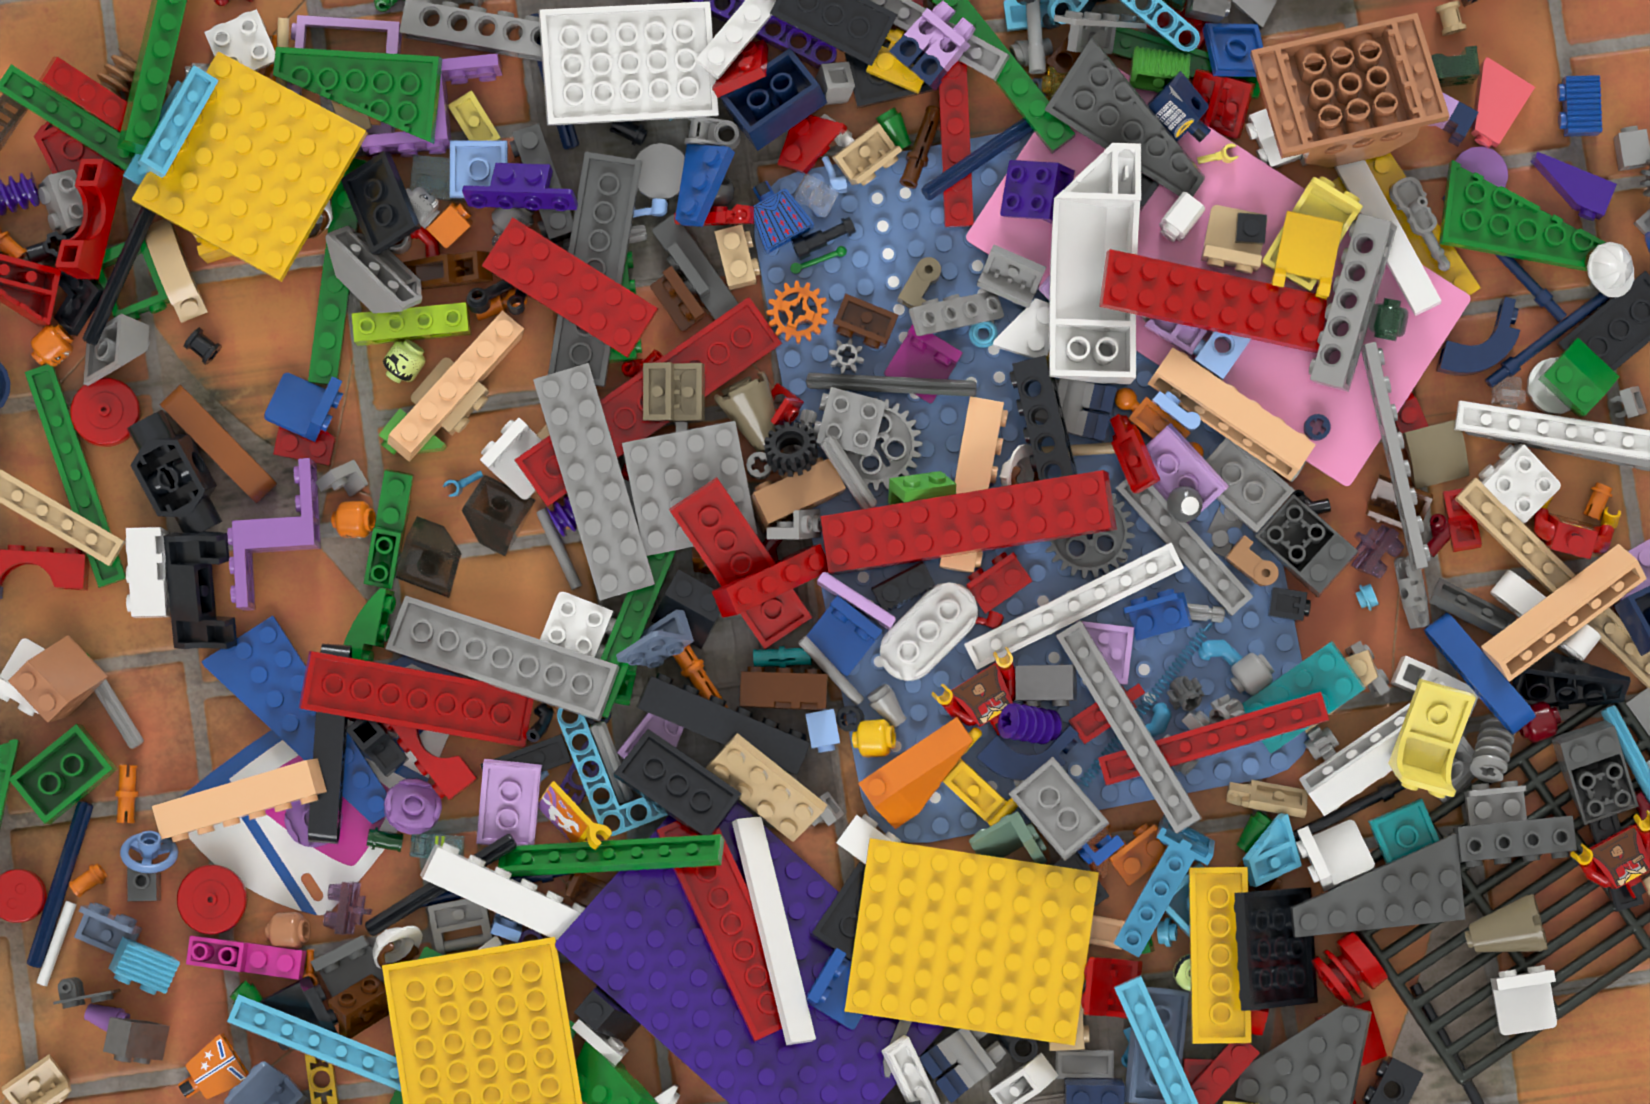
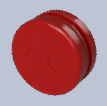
M13 869L1 874L0 918L12 923L31 921L40 915L47 900V889L43 880L34 872L25 869Z

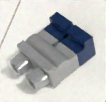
M1064 378L1055 379L1068 434L1103 443L1110 416L1084 411L1083 408L1111 414L1117 387ZM1045 409L1039 410L1035 415V420L1043 424L1048 419V413Z
M957 1029L919 1056L922 1065L933 1079L957 1062V1065L936 1079V1084L950 1103L954 1102L965 1091L997 1068L996 1063L1007 1053L998 1040L986 1049L982 1046L979 1040L988 1033Z

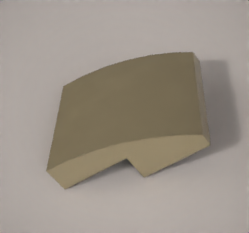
M643 363V420L672 422L705 421V364Z
M1455 420L1402 434L1409 457L1411 480L1414 488L1420 489L1469 476L1463 432L1454 430Z

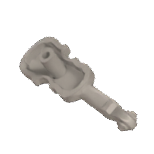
M1406 177L1391 186L1389 191L1390 198L1397 206V210H1402L1405 213L1412 232L1422 236L1431 256L1438 262L1439 270L1444 272L1449 270L1450 262L1445 257L1444 249L1440 247L1432 232L1437 225V219L1431 212V208L1427 207L1428 201L1425 197L1427 193L1423 191L1420 181L1414 177Z

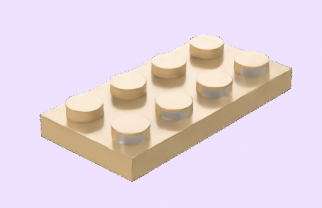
M738 733L706 766L707 770L742 793L740 800L792 842L827 807L825 802Z

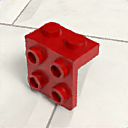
M1090 957L1084 968L1086 989L1081 999L1084 1015L1127 1018L1114 987L1142 974L1143 961Z

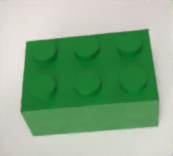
M75 724L11 776L9 781L43 823L52 824L116 772L118 768L84 726Z

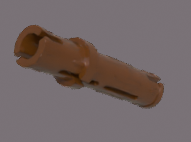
M936 106L926 107V112L913 148L907 153V164L899 181L907 188L915 189L917 187L922 169L928 164L929 159L927 156L940 123V111Z

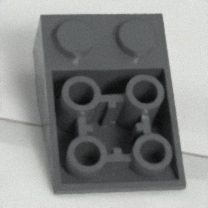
M1294 494L1255 536L1297 580L1318 598L1358 553L1356 548Z
M1602 720L1551 738L1560 769L1584 825L1639 807L1613 724Z

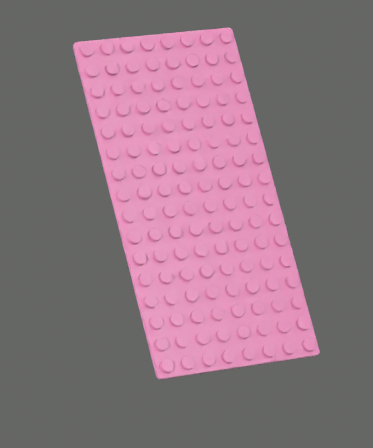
M1119 69V71L1124 75V77L1129 82L1130 76ZM1134 88L1146 104L1157 95L1154 91ZM1070 127L1075 133V137L1053 154L1034 132L1016 160L1060 163L1075 170V179L1104 152L1105 148ZM1213 129L1200 143L1187 132L1177 142L1205 176L1204 181L1193 196L1204 205L1205 211L1182 241L1175 240L1171 242L1160 233L1162 228L1159 226V223L1179 196L1159 184L1139 213L1137 255L1271 284L1274 271L1261 264L1257 272L1252 271V274L1235 271L1236 267L1224 265V268L1208 266L1206 261H1201L1211 208L1214 205H1220L1267 215L1265 244L1262 245L1261 250L1263 260L1284 225L1286 212H1292L1305 189L1238 145L1235 148L1226 150V154L1229 157L1239 156L1231 163L1215 160L1198 164L1197 157L1219 152L1224 146L1233 142ZM1005 175L968 231L966 240L987 255L990 254L993 245H997L1045 266L1046 270L1039 284L1040 287L1050 275L1052 224L1041 219L1011 218L1000 215L1006 181ZM1350 227L1338 247L1327 306L1334 299L1333 285L1337 275H1341L1343 251L1345 248H1349L1351 241L1349 236ZM1373 241L1363 243L1361 252H1370L1373 248ZM1386 264L1363 345L1376 342L1377 349L1382 348L1385 365L1381 366L1384 376L1389 377L1391 393H1388L1390 404H1395L1397 413L1471 300L1467 293L1425 266L1423 268L1442 301L1441 304L1415 316ZM1359 268L1354 272V281H1359L1364 277L1365 269ZM1285 279L1284 287L1308 292L1290 280ZM1318 280L1314 285L1313 289L1311 290V293H1316L1319 282ZM1350 296L1345 302L1346 309L1353 308L1356 305L1357 297ZM1136 315V351L1160 366L1172 347L1183 352L1144 327L1147 322L1143 320L1142 316ZM1325 319V322H1324V329H1325V326H1326V323H1327V320H1326V319ZM1343 323L1338 327V336H1344L1348 332V323ZM1400 325L1402 326L1401 328L1403 330L1406 329V332L1403 336L1399 335ZM1207 330L1202 339L1207 342L1213 332ZM1225 339L1215 340L1214 346L1218 352L1226 353L1229 351V344ZM1251 339L1222 381L1234 386L1239 393L1250 400L1256 401L1264 410L1273 416L1281 418L1286 425L1304 435V423L1310 416L1321 414L1327 417L1331 425L1330 432L1322 440L1314 441L1309 439L1316 445L1306 459V462L1343 486L1351 485L1381 439L1362 352H1360L1350 390L1347 392L1320 385L1310 380L1309 366L1312 359L1317 357V353ZM1334 351L1330 354V364H1335L1340 360V351ZM1194 354L1188 355L1192 361L1197 357ZM1322 421L1310 422L1313 434L1317 435L1318 432L1324 433L1325 429L1321 427Z

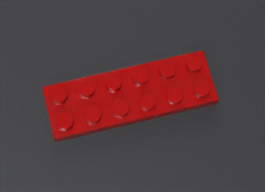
M513 217L482 264V267L627 358L659 310L651 303Z
M718 477L669 509L721 587L775 564V561ZM794 589L740 613L764 649L812 618Z

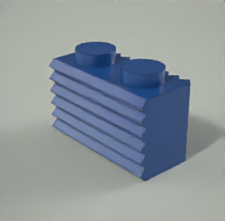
M1600 75L1565 76L1562 79V84H1558L1557 99L1562 101L1563 112L1558 114L1559 129H1564V137L1598 136L1602 132Z

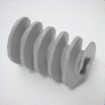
M1497 718L1487 719L1480 725L1473 760L1470 764V770L1477 779L1490 783L1503 780V774L1508 770L1507 763L1510 761L1509 754L1512 752V744L1515 741V734L1512 735Z

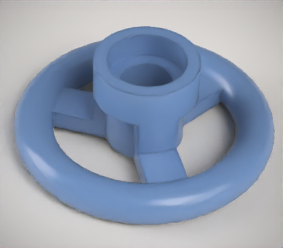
M144 831L131 836L123 843L120 849L123 863L130 869L141 873H157L168 869L176 862L179 853L176 843H173L171 838L161 840L160 834L155 831ZM130 848L141 853L143 858L142 864L131 859L129 856ZM170 852L166 860L152 864V860L158 855Z

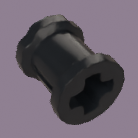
M199 327L188 337L183 347L187 350H193L202 358V362L206 365L216 357L222 345L212 342L203 334L204 330Z

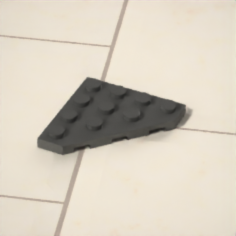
M1346 1005L1338 1007L1253 1061L1239 1077L1235 1098L1258 1104H1353L1372 1012Z

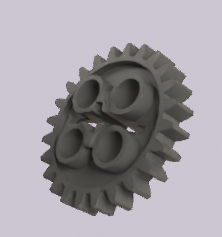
M1115 493L1112 494L1117 530L1094 533L1091 536V540L1087 539L1086 535L1067 539L1044 541L1051 543V546L1045 552H1054L1056 554L1051 562L1055 563L1059 560L1063 562L1060 568L1061 571L1069 566L1071 567V576H1074L1077 570H1080L1082 579H1085L1088 571H1091L1095 579L1098 577V570L1100 569L1104 574L1109 573L1108 565L1115 569L1119 568L1117 558L1121 560L1127 559V556L1122 551L1123 549L1131 550L1132 546L1126 540L1135 538V535L1127 532V529L1135 524L1133 522H1126L1125 519L1131 512L1126 511L1122 513L1120 509L1124 506L1125 502L1122 501L1115 504ZM1106 536L1111 539L1112 549L1110 551H1102L1098 548L1097 540L1099 537ZM1078 541L1083 544L1084 553L1081 556H1074L1069 552V544L1071 542Z

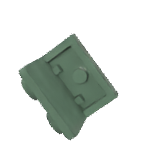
M1018 811L1002 817L998 823L987 829L979 830L969 840L971 847L979 855L1004 858L1025 846L1035 863L1044 864L1048 862L1043 854V851L1047 849L1033 824L1030 822L1026 825Z

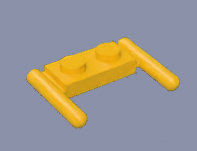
M978 727L972 728L969 732L974 741L966 752L982 736V731ZM961 758L943 780L955 794L990 826L998 823L1002 817L1012 814L1018 808V805L1012 798L1006 801L1002 795Z

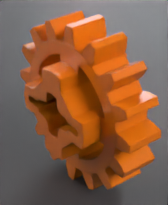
M795 281L794 288H790L787 283H784L785 291L781 292L776 289L774 293L777 299H769L768 304L774 307L767 310V316L774 317L769 322V326L778 327L775 332L776 336L785 333L786 342H789L791 337H795L796 343L800 344L801 337L804 336L810 342L812 341L811 333L814 332L820 335L821 330L818 326H826L827 321L822 318V315L829 314V309L822 308V305L827 300L826 298L818 299L817 296L820 290L817 288L813 292L810 291V283L808 282L804 288L800 287L799 281ZM798 294V297L790 302L784 300L790 295ZM809 298L815 303L817 313L809 309L807 304ZM801 301H803L802 312L805 315H799L793 324V312L790 310H796L800 306ZM778 311L786 315L788 319L786 327L780 321ZM802 324H812L805 330L797 331L798 326Z

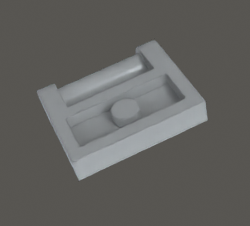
M468 899L427 906L436 952L442 955H447L448 952L482 946L493 938V934L490 933L491 924L488 909ZM479 925L482 927L483 934L444 941L442 933Z

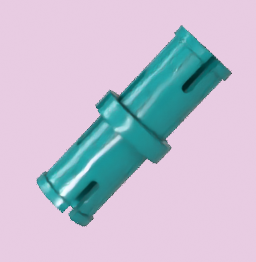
M779 646V649H753L754 667L780 666V668H786L789 665H812V658L803 648Z

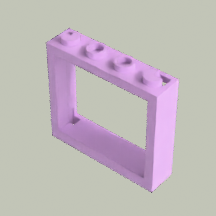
M297 15V24L292 23L291 40H295V48H305L307 27L387 32L386 53L400 54L402 35L399 31L401 24L400 22ZM287 81V88L302 96V87ZM381 122V125H372V128L366 131L367 135L395 132V127Z

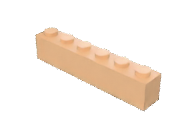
M502 310L390 432L388 444L410 462L442 427L441 424L475 384L477 382L482 383L522 339L524 328Z
M1173 347L1148 382V385L1157 391H1161L1163 394L1167 391L1171 392L1181 401L1179 406L1188 412L1197 413L1201 421L1289 481L1297 474L1316 445L1306 435L1295 431L1286 425L1281 418L1273 416L1264 410L1259 403L1248 399L1239 393L1234 386L1226 384L1214 376L1212 372L1192 361L1187 354Z
M970 396L954 481L957 484L956 494L989 489L990 483L995 484L998 467L993 466L994 456L1001 454L1003 439L998 438L999 428L1006 426L1008 410H1003L1004 402ZM983 551L943 557L940 559L939 568L972 574L975 567L980 568Z
M1617 544L1482 645L1481 648L1489 660L1510 682L1647 578L1638 560L1621 545Z
M317 758L301 761L152 806L161 840L171 838L174 843L189 839L188 833L197 831L198 835L215 831L214 825L223 823L225 828L240 824V818L244 816H249V820L266 816L265 810L274 808L275 812L292 808L291 802L300 800L301 805L317 801V795L325 793L327 790Z

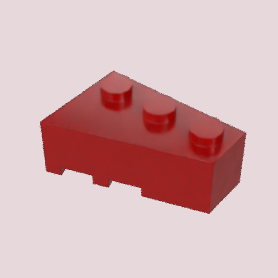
M0 254V302L37 326H49L61 270Z

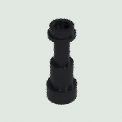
M850 217L841 218V224L823 232L820 229L805 237L800 235L791 239V243L798 259L803 260L811 256V252L827 246V242L844 234L850 237L851 234L856 233Z

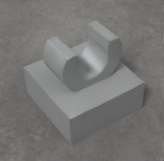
M1639 386L1619 391L1620 396H1615L1611 399V403L1620 401L1624 405V410L1615 414L1617 418L1626 416L1633 418L1647 414Z
M828 791L819 797L827 804V807L812 825L815 826L824 820L830 826L845 815Z

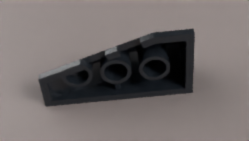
M1550 651L1509 683L1528 705L1545 701L1550 707L1559 706V710L1569 709L1571 704L1585 703L1588 706L1624 702L1631 680L1628 676Z

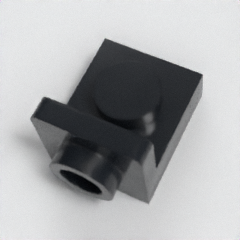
M1273 587L1268 616L1302 622L1304 616H1309L1311 600L1307 599V592Z

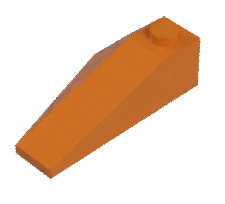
M956 717L858 784L873 807L894 829H897L921 812L925 804L974 740L959 718Z

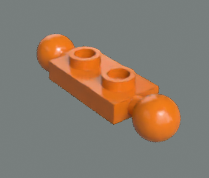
M1121 388L1116 392L1114 399L1116 406L1121 410H1131L1133 413L1128 419L1150 439L1153 440L1170 423L1185 439L1191 433L1159 406L1155 405L1148 397H1145L1139 403L1136 393L1130 388ZM1189 442L1203 457L1204 450L1202 446L1196 442Z

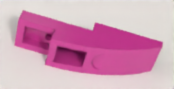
M190 936L186 965L301 980L303 979L306 951Z

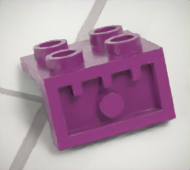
M912 324L905 340L884 371V376L948 379L962 357L963 352L934 334L917 336ZM915 394L929 404H932L937 395Z

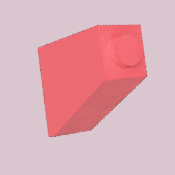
M1488 57L1479 67L1474 110L1479 113L1471 126V135L1476 137L1474 140L1479 145L1488 149L1490 147L1495 149L1502 141L1535 87Z

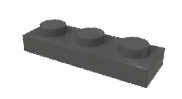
M1439 578L1429 601L1441 610H1445L1463 619L1465 622L1487 631L1493 636H1496L1516 621L1517 616L1442 578Z

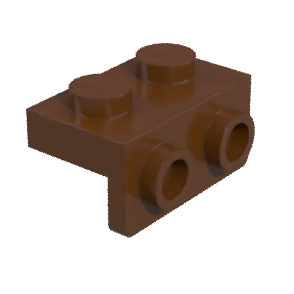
M845 293L837 316L833 321V327L837 328V334L852 339L853 335L864 339L863 344L871 348L879 349L880 346L886 348L899 315Z
M1379 474L1367 502L1366 515L1377 523L1384 524L1386 522L1392 524L1403 532L1392 481L1390 478ZM1414 488L1418 502L1417 505H1414L1416 516H1421L1423 521L1433 500V494Z

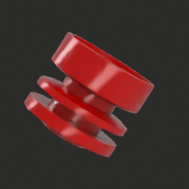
M1347 932L1335 942L1340 952L1338 957L1326 949L1323 951V954L1329 964L1326 965L1318 956L1312 960V963L1316 968L1319 979L1333 997L1343 1002L1344 1005L1352 1007L1355 1005V1002L1349 994L1350 991L1359 999H1362L1364 994L1359 986L1361 982H1364L1369 988L1374 990L1388 979V976L1377 959L1356 934Z

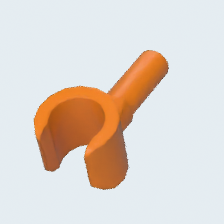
M308 949L306 972L303 978L307 976L312 977L315 986L319 984V978L314 974V968L311 964V961L314 960V950Z

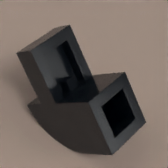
M357 719L345 729L385 777L390 776L409 760L380 722Z

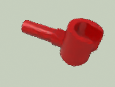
M990 610L987 619L977 617L975 624L995 629L1002 625L1004 616Z

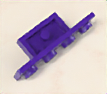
M495 163L490 186L464 185L462 188V193L468 206L475 208L554 209L557 211L577 210L578 202L572 189L549 188L553 173L550 164Z

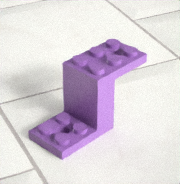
M498 54L442 59L434 144L404 131L367 135L362 143V148L366 155L374 158L383 151L390 152L391 154H401V157H414L420 151H429V154L433 155L446 153V149H450V140H452L446 81H451V84L458 85L468 83V79L479 78L481 82L496 80V76H503Z
M310 458L298 459L299 466H294L295 484L298 483L300 486V495L295 496L296 511L300 512L301 517L232 521V528H228V544L233 546L234 557H229L230 574L235 576V585H232L230 589L231 601L236 603V607L243 611L255 610L253 553L321 549L318 486L316 484L317 464Z

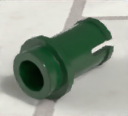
M375 827V830L369 829L366 846L372 847L371 850H375L376 847L401 852L404 834L380 831L378 827Z

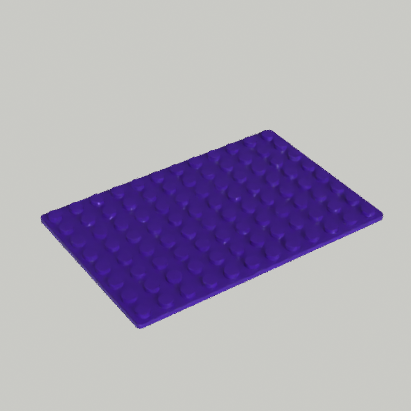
M737 802L719 828L747 886L732 822L736 819L754 816ZM669 815L657 829L677 820ZM764 826L805 996H807L829 956L834 951L812 936L811 933L839 892ZM655 831L649 838L659 837ZM673 868L619 871L555 943V948L729 1104H879L896 1084L892 1072L889 1077L884 1076V1055L882 1050L889 1046L898 1025V1019L863 1014L856 1028L850 1030L808 1004L816 1037L815 1040L786 1045L783 1029L754 1042ZM918 1022L911 1023L906 1036L910 1038L918 1057L945 1026Z

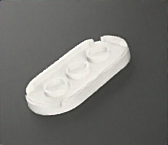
M956 583L937 584L933 589L928 590L884 635L880 646V657L886 671L893 677L904 681H914L926 676L974 627L978 617V606L972 593L966 587Z

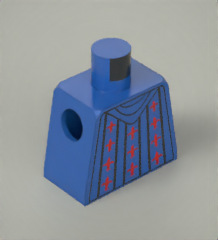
M764 181L753 188L759 200V203L753 206L754 222L766 254L791 242V239L804 235L814 229L812 220L787 189L774 194L768 181Z

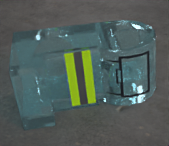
M411 834L409 856L428 858L434 845L443 846L444 842L460 849L458 854L464 856L465 836Z

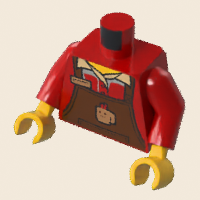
M1552 496L1534 514L1535 534L1550 549L1591 559L1593 553L1603 554L1609 549L1614 530L1619 523L1621 511L1618 510L1617 515H1610L1607 512L1609 507H1606L1601 519L1602 526L1600 527L1549 513L1547 508L1553 499Z
M1005 647L1007 652L1005 657L999 658L995 651L993 653L996 661L995 664L954 689L950 690L946 685L941 684L944 688V693L941 696H937L932 692V697L943 706L951 718L958 717L967 726L977 725L981 727L990 722L997 735H1000L998 731L1000 713L1006 705L1016 700L1015 668L1012 663L1013 656L1008 647Z
M1648 810L1646 811V819L1642 821L1638 814L1634 815L1633 819L1639 826L1638 828L1636 825L1628 826L1590 848L1581 844L1583 852L1579 856L1575 852H1571V857L1579 863L1587 879L1603 888L1617 889L1625 885L1632 899L1648 891L1640 877L1650 871V812Z

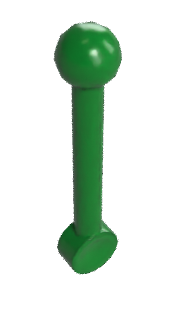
M839 246L836 251L801 264L793 263L790 270L793 274H799L802 269L836 256L844 257L847 254V249L844 246Z

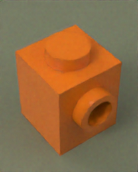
M453 201L426 229L447 249L473 223L470 219L472 214L463 204L457 205Z

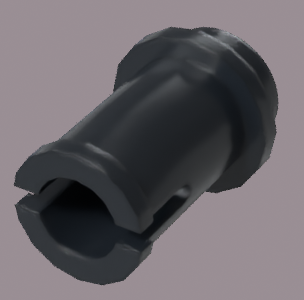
M629 121L613 122L610 128V132L632 141L631 145L633 146L636 144L641 146L648 134V130L644 129V125L638 126Z

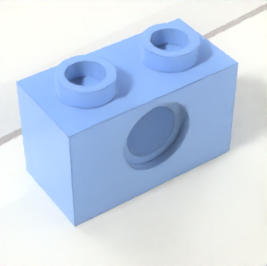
M1211 331L1213 334L1206 342L1202 339L1193 351V354L1197 356L1194 362L1212 372L1220 380H1223L1251 339ZM1225 339L1229 344V351L1226 353L1218 352L1214 346L1215 340Z

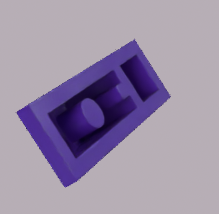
M1536 152L1532 156L1530 162L1569 206L1579 211L1578 215L1580 217L1594 221L1595 218L1599 220L1605 215L1616 188V183L1540 152Z

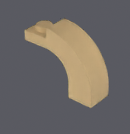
M165 218L152 223L145 237L162 285L180 322L182 323L207 313V307L192 277L182 250L180 238L173 223Z

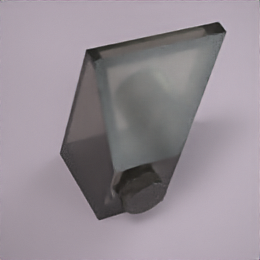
M484 475L463 506L462 513L481 545L506 556L517 539L536 500L531 497L523 500L507 485Z
M418 516L416 517L406 536L396 578L449 598L462 553L444 526Z

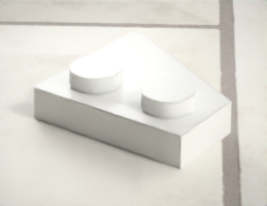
M1035 299L994 340L993 346L1031 359L1044 355L1047 356L1049 352V302Z

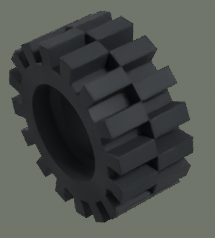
M785 422L784 428H781L780 425L775 426L776 432L770 430L768 432L769 437H765L764 440L767 463L771 466L772 471L776 472L778 470L781 476H784L785 472H787L788 477H793V472H797L798 476L803 475L802 469H805L807 472L810 471V464L815 466L816 458H818V449L813 431L811 429L808 430V426L805 424L800 428L799 422H794L793 426H790L789 422ZM789 445H799L802 447L799 451L792 454L780 452Z

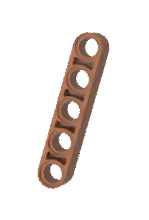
M179 385L159 404L255 503H258L277 485V482L184 387Z

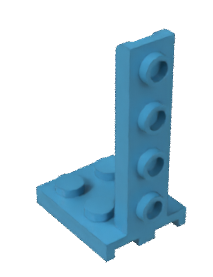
M1165 814L1159 822L1156 838L1160 839L1167 848L1113 943L1137 957H1140L1193 861L1208 865L1214 855V840L1191 827L1176 834Z

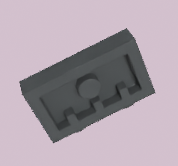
M362 935L311 961L315 972H320L332 997L370 974L385 984L383 970L376 967L374 963L373 947L367 935Z

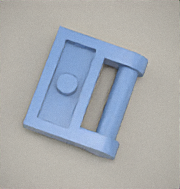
M1159 391L1152 400L1155 405L1159 406L1188 431H1193L1199 426L1200 416L1195 412L1187 413L1178 405L1181 401L1171 392L1167 391L1163 394Z

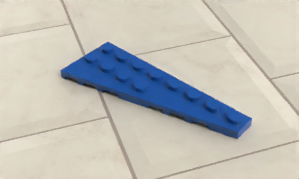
M271 616L237 638V646L229 649H220L201 662L205 668L304 761L313 759L316 711L299 708L306 665L276 618ZM347 733L343 797L370 823L375 824L386 817L384 814V801L387 791L355 741Z

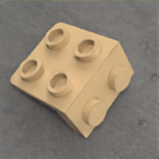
M1214 205L1210 211L1201 261H1206L1208 266L1224 268V265L1236 267L1235 271L1252 274V271L1257 272L1261 266L1262 245L1235 243L1238 213H1260Z
M443 358L411 395V401L416 405L454 362L450 358ZM477 382L441 424L442 428L452 436L456 431L460 433L469 423L468 417L474 410L478 412L488 401L489 398L486 396L489 394V391L480 382Z

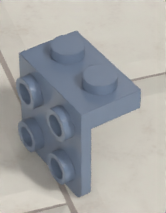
M677 609L645 629L640 640L616 655L618 662L656 668L661 666L664 660L670 656L683 652L684 647L694 642L685 611Z
M95 902L80 906L79 912L84 915L74 938L115 955L122 937L137 942L142 928L136 925V919L124 914L111 915L109 914L110 908Z
M263 1061L255 1065L250 1070L249 1075L239 1085L230 1090L224 1100V1104H303L308 1097L288 1075Z

